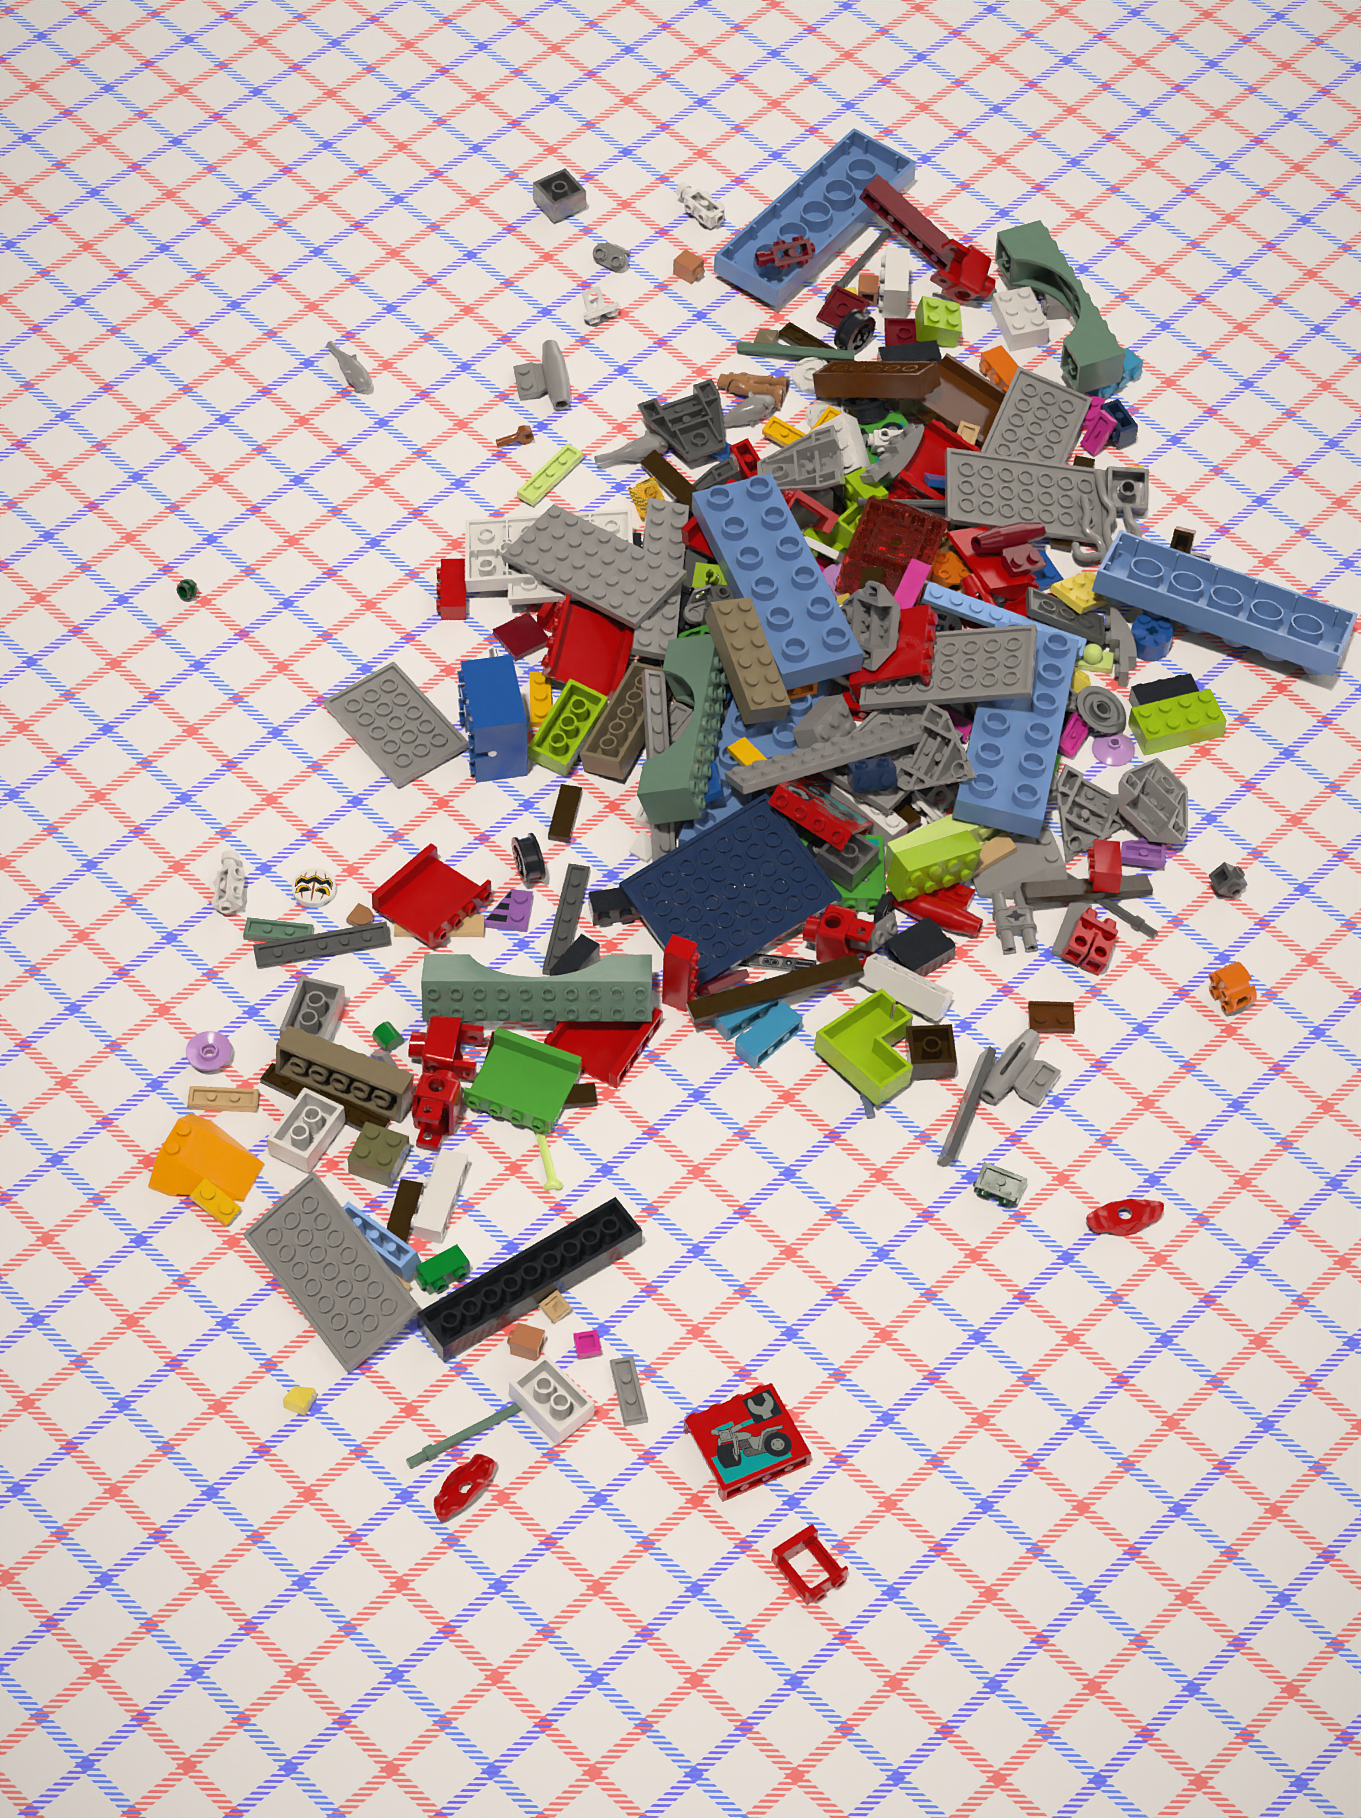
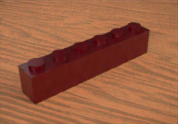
M878 175L864 188L859 199L934 267L948 273L953 257L940 250V248L950 238L905 199L901 193L895 190L888 181Z

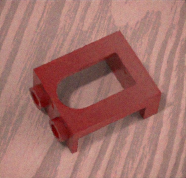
M789 488L782 492L789 509L794 501L800 503L819 516L812 528L819 533L829 534L839 518L837 514L799 489Z
M813 1524L772 1549L771 1557L772 1563L806 1605L813 1601L819 1602L831 1589L842 1587L846 1583L848 1567L844 1566L841 1568L818 1540V1530ZM806 1549H808L829 1576L812 1588L804 1582L788 1562Z

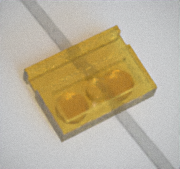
M655 476L636 484V487L628 488L642 522L645 521L648 498L666 501Z

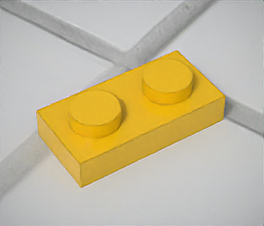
M206 1178L189 1196L192 1201L224 1227L229 1224L242 1208Z

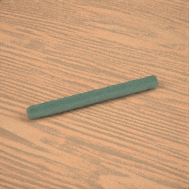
M740 341L737 344V353L803 359L816 357L818 360L823 359L827 361L855 360V351Z

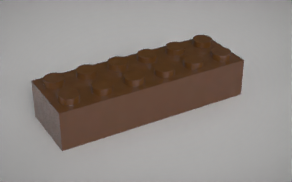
M831 361L812 374L816 397H824L826 400L841 397L842 400L859 398V400L870 398L885 400L894 398V400L899 401L912 398L913 401H919L924 399V396L934 392V389L941 385L937 361Z

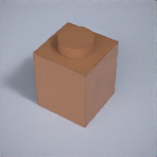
M686 249L673 260V274L691 285L704 274V259Z
M859 274L858 295L869 300V306H877L879 275Z
M518 1322L515 1330H511L508 1335L507 1344L510 1345V1354L531 1361H537L545 1344V1330Z

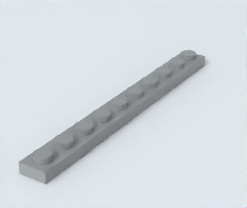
M644 669L641 675L646 760H650L669 748L666 686L664 672ZM674 822L650 824L652 862L675 849Z

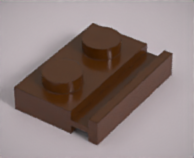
M1028 1001L1029 1029L1037 1033L1074 1034V1002Z

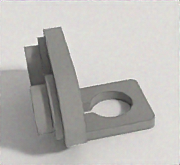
M606 241L605 244H597L593 249L592 255L596 262L612 270L623 271L627 268L629 262L625 253L631 254L632 251Z
M711 584L693 590L683 611V617L689 624L702 623L704 608L708 609L705 605V596L708 595ZM704 592L699 598H696L699 593Z

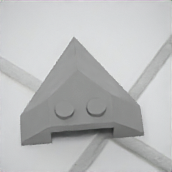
M868 581L865 584L866 587L858 589L842 603L843 606L840 608L863 651L862 667L873 671L896 649L901 612L900 605L883 584Z
M928 703L919 723L927 726V729L909 765L899 762L896 768L897 786L906 791L977 779L948 712Z
M1068 764L1064 765L1056 782L1065 862L1086 851L1088 847H1092L1094 839L1103 840L1117 829L1130 823L1119 812L1118 794H1111L1084 779V773Z

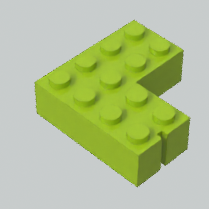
M882 988L818 1030L813 1047L820 1056L876 1106L908 1085L913 1066L891 1047L905 1037L906 1027L912 1025L913 1015L900 1004H897L895 1008L896 1000Z

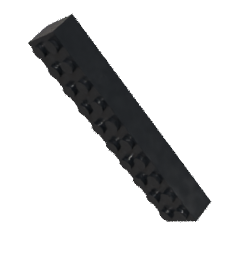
M615 1196L422 1309L416 1314L417 1328L441 1360L445 1362L538 1307L543 1300L556 1290L560 1293L641 1246L643 1230Z

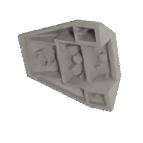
M834 425L812 431L757 462L758 475L771 473L781 492L789 488L799 489L800 491L827 490L846 484L843 455Z
M1158 758L1127 770L1118 783L1119 812L1123 818L1131 822L1137 828L1139 834L1151 842L1183 843L1188 833V787Z
M1041 827L1039 838L1018 833L1012 835L1010 838L1018 851L971 878L979 898L991 899L993 892L1003 891L1007 900H1014L1013 892L1020 889L1022 882L1068 879L1066 865L1053 833L1045 827Z

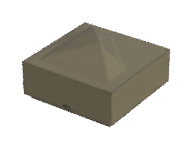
M759 328L754 343L776 344L779 332L778 330Z

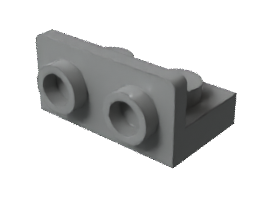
M890 912L876 923V928L868 944L850 939L851 948L874 952L898 932L895 913Z

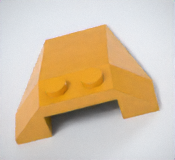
M190 1113L177 1120L158 1152L148 1188L173 1197H177V1194L191 1195L203 1179L206 1178L233 1201L244 1202L265 1165L264 1162L214 1122Z

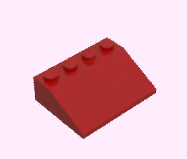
M980 526L947 532L946 536L988 592L1015 601L1025 594L1028 587L1034 589L1040 587L1035 581L1036 576L1032 572L1010 577L1001 562V552L975 553L972 550L971 539L989 530L988 527Z

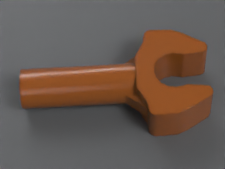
M530 425L518 426L515 434L496 439L495 441L497 447L517 441L526 445L534 440Z

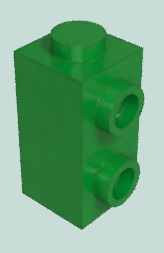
M458 1244L417 1265L416 1283L420 1289H425L429 1295L441 1292L451 1283L461 1281L470 1274V1261Z

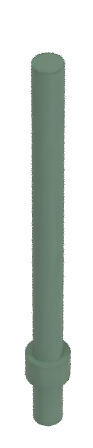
M514 1403L434 1445L429 1444L423 1447L422 1451L405 1459L406 1463L411 1468L425 1460L430 1461L436 1458L438 1453L522 1411V1409Z

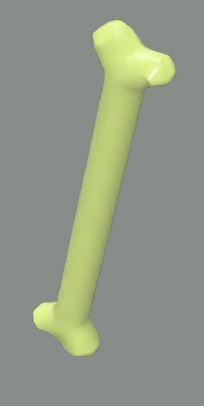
M535 1131L547 1177V1182L544 1184L543 1189L546 1191L552 1188L560 1190L563 1187V1183L556 1178L545 1133Z

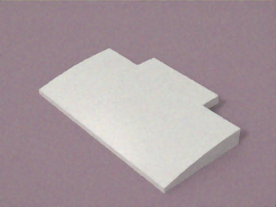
M632 508L572 512L633 544ZM541 515L465 520V584L467 592L508 590L509 605L558 602L559 599L562 600L565 597L566 593L502 560V554ZM572 596L570 597V601L578 600Z

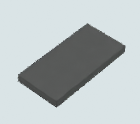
M1028 587L1026 590V615L1101 646L1106 641L1103 616L1090 611L1079 614L1059 598L1032 587Z

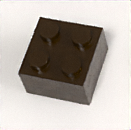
M952 1024L907 1026L905 1035L907 1061L913 1066L910 1079L954 1078L957 1058Z

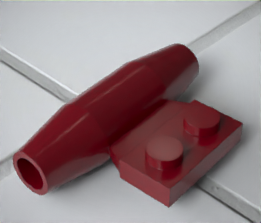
M1018 522L995 527L971 539V547L975 553L1001 552V562L1010 577L1043 570L1046 566L1037 548H1033L1030 545L1045 537L1046 530L1041 522Z

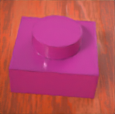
M597 1330L573 1333L577 1359L601 1355Z

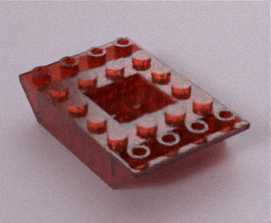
M874 494L871 495L867 500L844 556L835 592L849 593L851 596L858 590L863 567L883 566L885 574L882 584L894 597L913 558L932 566L914 607L919 606L953 518ZM899 541L901 544L896 546L891 544V542Z

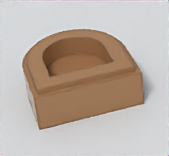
M358 903L346 918V922L354 927L372 924L373 912L370 908Z

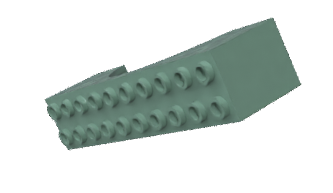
M1041 220L997 232L995 262L1011 287L1030 286L1032 290L1051 296L1067 309L1075 322V328L1063 339L1060 368L1073 389L1079 393H1084L1121 382L1122 373L1124 372L1123 362L1126 357L1125 350L1118 344L1115 334L1109 330L1108 323L1101 317L1098 307L1092 303L1091 296L1084 290L1081 280L1075 276L1074 269L1067 263L1064 253H1061L1058 249L1057 242L1050 236L1049 229L1043 225Z
M711 634L668 641L663 665L664 675L675 699L693 706L694 712L685 731L669 748L654 758L643 762L637 796L651 825L701 818L702 810L705 808L704 793L708 792V778L711 777L710 763L714 761L717 731L720 730L723 700L726 699V684H729Z
M424 954L421 977L422 1021H429L432 1016L460 1017L462 1021H652V954H606L600 961L585 969L546 977L517 976L502 973L480 964L470 954Z

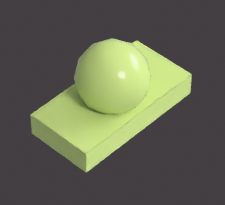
M1089 644L1085 646L1082 658L1080 660L1075 659L1074 667L1078 669L1111 674L1114 653L1102 651V648L1097 644Z

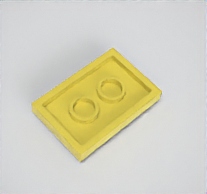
M1089 571L1054 583L1049 590L1079 614L1109 604L1102 597V594L1092 591L1096 575Z

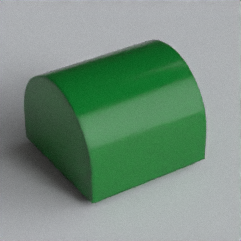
M389 1021L381 1023L373 1031L372 1039L383 1051L390 1052L404 1043L403 1036Z

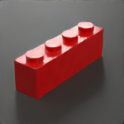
M675 934L672 935L664 949L662 1003L687 1013L686 1002L698 998L696 989L699 980L696 978L700 969L697 966L700 954L698 953V943Z

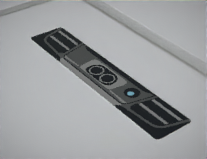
M755 953L736 966L792 972L816 965L817 961Z

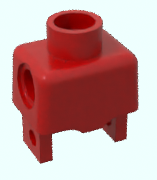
M953 238L942 244L940 250L953 257L948 273L941 269L931 275L930 281L942 288L941 294L960 304H965L977 296L986 299L996 284V279L988 275L992 262L991 258L972 244L966 247Z
M830 904L826 907L821 918L812 915L808 917L802 938L803 941L815 944L818 962L824 963L856 953L858 958H865L859 960L862 967H864L867 958L875 954V951L851 948L850 939L868 944L876 928V923L857 918V910Z
M432 1016L429 1019L426 1032H411L408 1057L421 1059L422 1074H434L437 1070H448L456 1074L459 1079L475 1081L477 1077V1062L463 1061L460 1049L462 1042L483 1045L485 1039L484 1026L463 1024L460 1017Z
M437 1070L434 1074L423 1073L420 1076L413 1095L412 1106L413 1125L415 1128L420 1129L416 1140L417 1147L439 1151L443 1136H452L454 1134L461 1113V1083L457 1075L451 1071ZM429 1136L431 1139L426 1140L424 1137Z

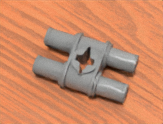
M1021 889L1013 892L1015 902L1013 907H1007L1003 891L993 892L991 894L994 907L992 918L996 924V935L1001 939L1003 953L1011 954L1016 951L1014 936L1019 935L1023 938L1026 952L1036 951L1038 949L1035 935L1037 925L1033 919V908L1026 903Z

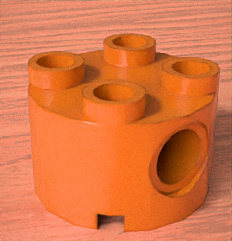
M941 552L936 555V559L933 562L931 582L958 592L962 590L960 580L974 572L959 552Z
M1235 961L1208 974L1212 985L1209 987L1210 995L1214 1000L1219 999L1221 1009L1226 1015L1257 1000L1255 985L1250 987L1249 981L1252 978L1241 962Z

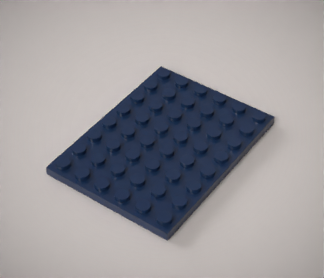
M767 793L619 883L620 889L663 949L666 948L673 934L698 943V953L700 954L697 964L700 969L696 978L699 980L698 987L719 977L807 921L810 915L816 916L823 912L828 905H834L842 900L843 896L782 813L768 804L770 797Z

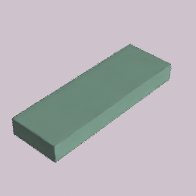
M247 917L243 939L271 942L311 935L314 931V924Z

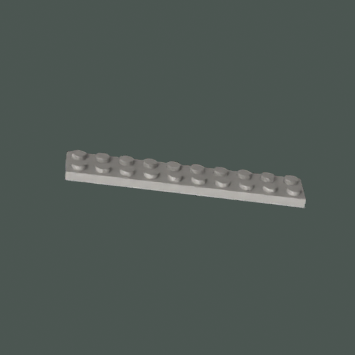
M648 498L642 549L683 569L685 544L682 543L681 528L688 522L689 506ZM682 583L637 629H634L631 654L665 660L668 641L677 639Z
M913 714L907 719L893 720L890 724L883 726L876 725L871 727L870 730L863 732L855 731L849 736L835 737L826 743H815L809 748L794 749L792 753L774 755L771 759L757 760L747 766H736L731 771L725 772V779L741 793L747 794L921 741L927 726L919 723L922 717L921 714Z

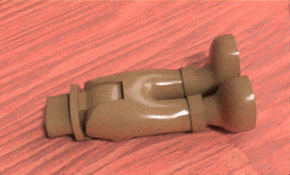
M729 372V374L720 373L717 380V387L725 388V391L738 395L749 396L748 392L750 391L753 394L773 395L776 402L774 408L780 410L790 385V379L786 376H761L746 372L735 374L734 372Z

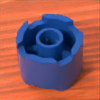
M1142 613L1133 622L1131 633L1134 637L1138 659L1155 662L1157 659L1165 658L1168 655L1173 638L1172 622L1168 618L1156 619L1151 618L1146 613Z

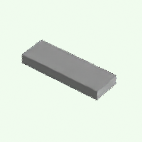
M1076 900L1070 901L1053 945L1052 955L1061 957L1060 954L1069 939L1075 922L1089 907L1092 908V905Z
M628 1356L609 1360L624 1427L648 1423L634 1357Z

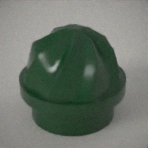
M192 579L181 580L176 588L177 594L183 600L193 599L199 589L197 583Z

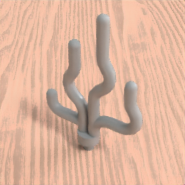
M1096 469L1094 471V478L1101 502L1108 509V516L1102 524L1104 540L1090 529L1091 508L1088 496L1082 494L1080 495L1083 510L1081 529L1084 535L1097 545L1099 552L1083 553L1078 542H1073L1071 548L1074 556L1081 561L1101 560L1102 563L1113 543L1110 526L1114 522L1117 512L1115 504L1107 495L1102 472L1100 469ZM1125 504L1122 510L1127 525L1133 530L1134 535L1142 537L1141 527L1134 520L1130 505Z

